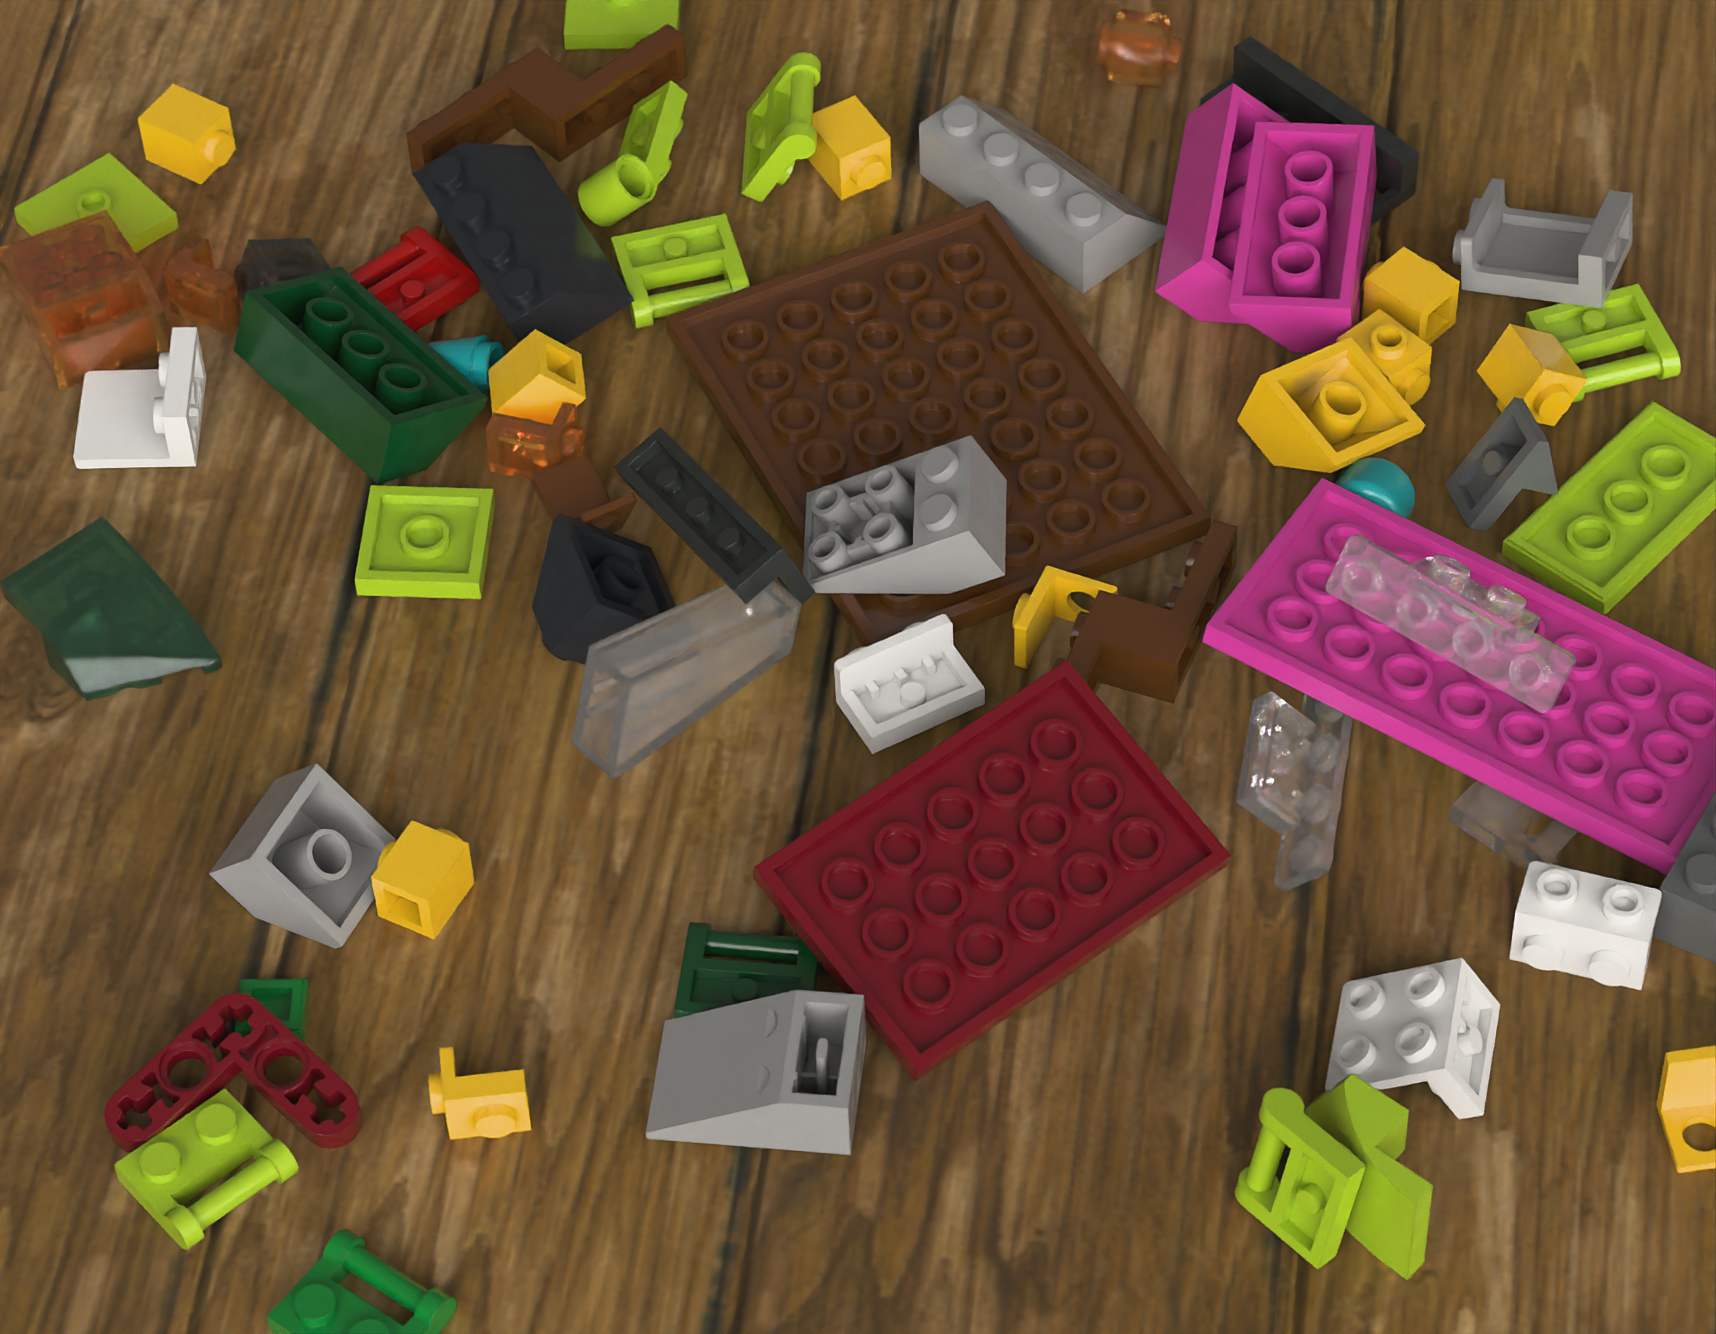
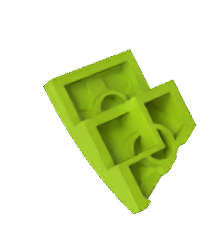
M1351 1073L1338 1082L1332 1090H1326L1317 1096L1304 1109L1303 1113L1335 1140L1347 1146L1358 1159L1366 1164L1346 1230L1375 1257L1408 1280L1424 1263L1433 1184L1396 1161L1397 1157L1405 1150L1409 1110Z

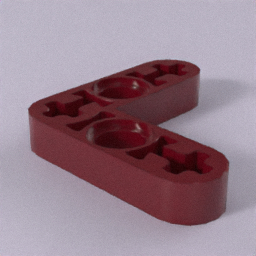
M241 993L225 995L207 1008L113 1094L107 1102L104 1113L106 1126L116 1145L124 1151L131 1153L216 1095L239 1074L309 1141L319 1147L334 1149L343 1147L354 1140L361 1130L363 1117L357 1095L352 1088L258 1000L248 994ZM231 1018H234L239 1023L248 1019L251 1032L245 1037L236 1032L229 1035L225 1023ZM205 1039L210 1040L214 1049L218 1046L220 1047L224 1058L222 1061L217 1062L210 1048L202 1043ZM292 1056L301 1061L303 1064L302 1072L290 1084L275 1085L265 1077L267 1067L278 1057ZM192 1058L205 1063L207 1066L205 1077L197 1085L181 1088L170 1082L171 1070L180 1061ZM155 1085H160L168 1101L174 1104L172 1107L167 1108L162 1098L157 1101L152 1089ZM313 1088H315L317 1097L329 1108L334 1109L342 1103L340 1108L344 1119L341 1122L335 1124L332 1120L326 1119L319 1124L320 1118L314 1103L307 1098ZM132 1109L139 1114L147 1112L151 1123L143 1130L135 1124L128 1127L124 1116Z

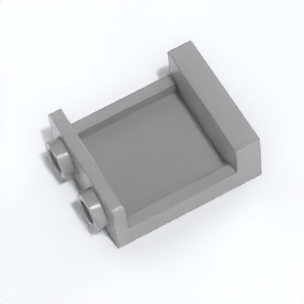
M1492 178L1482 198L1476 197L1473 200L1469 223L1466 229H1459L1455 236L1453 263L1454 265L1461 266V290L1603 308L1633 243V193L1609 190L1595 219L1509 208L1505 204L1504 179Z

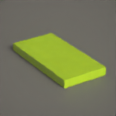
M1652 401L1558 489L1556 495L1552 494L1503 540L1501 555L1574 601L1605 616L1716 509V438Z

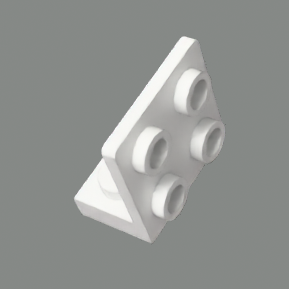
M172 327L170 351L160 353L159 369L88 371L85 373L73 454L77 468L196 466L206 385V372L197 327Z
M1463 958L1348 981L1342 989L1325 1089L1332 1090L1338 1082L1351 1073L1377 1090L1427 1081L1431 1090L1441 1097L1458 1119L1483 1115L1500 1003Z

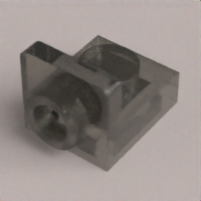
M310 238L248 239L241 262L234 271L233 288L237 296L244 302L246 291L330 270L331 267Z

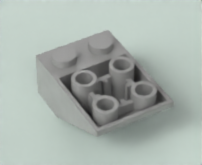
M970 435L808 492L806 498L803 576L816 593L950 594L1004 576L1007 480Z
M793 990L666 1020L646 1128V1139L851 1155L866 1048L864 995Z

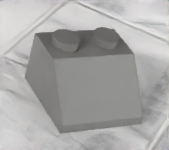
M315 763L274 780L214 865L209 875L255 918L336 949L344 945L375 899L371 876L377 869L378 860L384 847L390 841L397 840Z

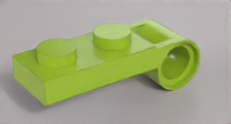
M669 81L633 106L618 158L580 184L578 189L580 206L586 216L595 224L602 227H610L652 200L658 184L667 175L671 167L669 155L672 145L683 127L681 115L688 95L673 81Z

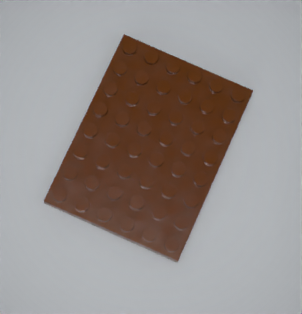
M989 201L666 317L668 336L803 552L807 493L970 435L1007 480L1005 575L950 594L829 593L862 647H868L900 633L911 624L925 622L941 614H946L953 623L954 633L1014 610L1023 593L1032 594L1047 565L1094 579L1203 537L1209 531L1211 525L1210 515Z

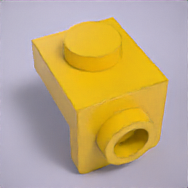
M453 1046L439 1048L441 1072L428 1074L430 1100L433 1114H446L450 1140L477 1136L499 1138L512 1132L531 1130L524 1069L458 1077Z

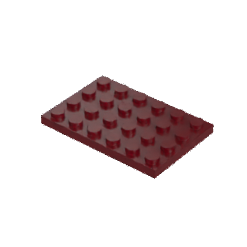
M1066 660L754 866L752 878L845 994L864 995L866 1021L914 1081H917L1224 869L1229 863L1231 854L1069 661Z

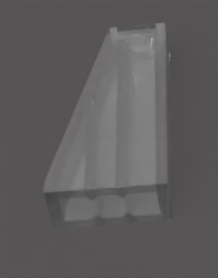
M774 581L747 604L725 584L589 645L571 744L610 778L615 779L625 774L791 653L802 604Z

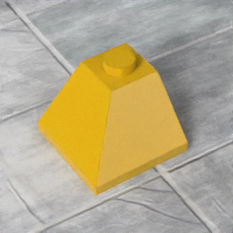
M1351 336L1260 375L1237 419V422L1274 466L1326 473L1335 472L1360 459L1421 433L1425 427L1423 421Z

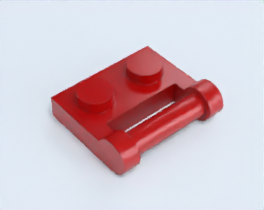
M417 225L401 234V242L349 273L414 332L480 292L476 273L426 230Z

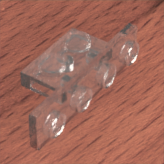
M1354 535L1348 538L1325 586L1329 594L1540 713H1546L1552 709L1576 662V657L1567 650L1534 633L1541 617L1525 609L1527 602L1523 597L1502 586L1492 585L1490 589L1469 578L1471 570L1466 565L1451 557L1437 554L1435 558L1430 556L1409 563L1361 535Z
M1270 691L1254 699L1252 703L1236 802L1281 835L1274 885L1287 892L1310 880L1319 878L1328 872L1331 867L1338 814L1341 807L1345 768L1349 756L1353 717L1305 693L1300 713L1274 692Z

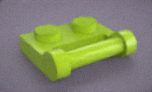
M797 53L792 55L747 112L741 194L759 202L766 198L777 183L782 185L787 181L796 159L809 158L816 151L817 131L812 126L814 87L819 84L821 79V62L813 54Z
M726 214L611 237L612 254L620 279L634 299V302L629 305V310L635 329L652 326L653 319L670 316L750 287ZM723 274L725 280L650 296L647 294V290Z
M1639 284L1611 290L1603 308L1560 303L1526 313L1525 327L1553 334L1575 363L1644 346L1647 353L1581 369L1588 380L1572 403L1582 401L1584 394L1651 376H1655L1658 380H1664L1680 374L1681 364L1678 351Z
M226 1088L114 1164L117 1178L122 1185L184 1250H188L204 1238V1229L275 1180L282 1184L299 1172L298 1164L286 1145L277 1138L273 1139ZM253 1157L255 1159L253 1163L190 1207L186 1208L184 1206L185 1203Z
M1274 1088L1269 1090L1263 1097L1259 1110V1118L1262 1123L1250 1166L1243 1169L1239 1174L1234 1193L1237 1201L1318 1270L1336 1257L1366 1164L1358 1159L1347 1146L1335 1140L1303 1113L1304 1103L1297 1093L1285 1088ZM1286 1144L1291 1148L1279 1185L1276 1173Z

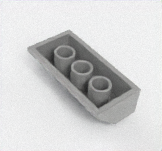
M961 95L919 124L920 174L966 208L989 201L1022 249L1082 294L1165 236L1167 227L1165 224L1003 108Z

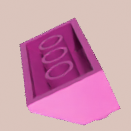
M1234 83L1187 115L1154 291L1199 322L1248 324L1229 311V299L1255 123H1290Z
M1255 123L1229 299V311L1293 353H1313L1336 343L1338 337L1358 324L1377 177L1374 125Z

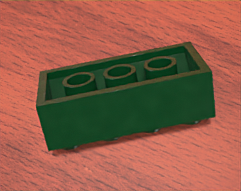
M342 267L245 292L233 351L377 484L425 471L485 408L487 397Z

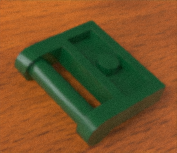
M690 922L674 1006V1018L793 990L816 991L818 974L822 964L800 937L712 930L710 923ZM709 956H712V957H725V958H737V959H750V960H762V961H775V962H788V963H797V964H796V966H795V965H783V964H770V963H757V962H745V961L720 960V959H709Z

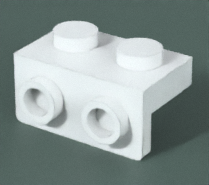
M941 614L925 622L911 624L902 632L868 647L856 648L834 663L836 703L872 754L985 704V688L954 647L953 623L946 614Z
M1532 861L1528 866L1515 911L1509 959L1528 963L1530 966L1540 970H1557L1591 978L1608 986L1621 985L1641 990L1647 970L1653 929L1662 893L1658 889Z

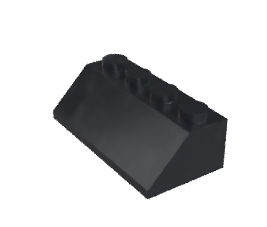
M461 143L413 173L416 181L519 343L536 329L566 345L634 302L632 295L533 146Z

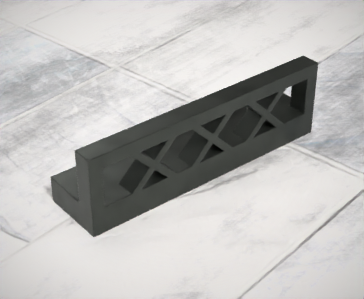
M1251 36L1234 46L1233 76L1200 98L1201 106L1234 83L1290 123L1374 125L1377 163L1375 189L1382 194L1373 201L1370 226L1416 193L1419 158L1417 150Z
M661 427L614 466L615 470L634 492L745 604L750 602L775 579L801 605L816 593L784 548Z

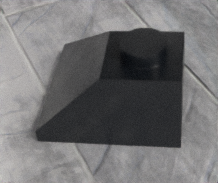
M562 513L553 520L532 604L533 612L542 632V642L552 655L563 661L572 660L591 668L599 669L682 645L689 638L651 547Z

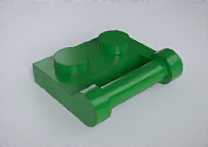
M343 1228L332 1236L324 1249L322 1257L267 1315L270 1331L274 1334H439L451 1320L457 1301L455 1297L439 1287L429 1290L365 1249L363 1238L349 1229ZM349 1273H352L412 1312L414 1316L403 1326L339 1284Z

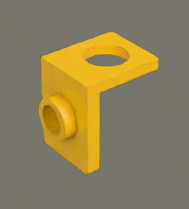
M1047 565L1032 594L1023 593L1014 611L1012 621L1014 629V665L1025 669L1028 668L1055 616L1075 622L1079 612L1089 613L1088 610L1079 607L1072 600L1070 593L1083 592L1096 598L1099 590L1118 594V588Z
M1716 1045L1667 1052L1664 1058L1656 1106L1676 1171L1683 1173L1716 1168V1149L1707 1152L1695 1150L1686 1144L1682 1136L1684 1129L1694 1123H1706L1716 1128Z

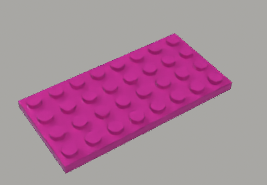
M1324 478L1320 479L1206 625L1203 643L1665 875L1670 871L1716 791L1715 669Z

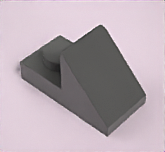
M1514 397L1444 484L1470 529L1487 532L1521 489L1553 495L1558 493L1549 442L1524 399Z

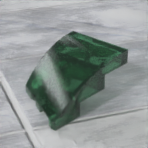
M103 516L0 581L4 598L41 633L49 666L85 701L115 695L126 688L142 689L162 684L163 675L201 667L204 673L208 674L222 668L219 654L185 607L145 559Z

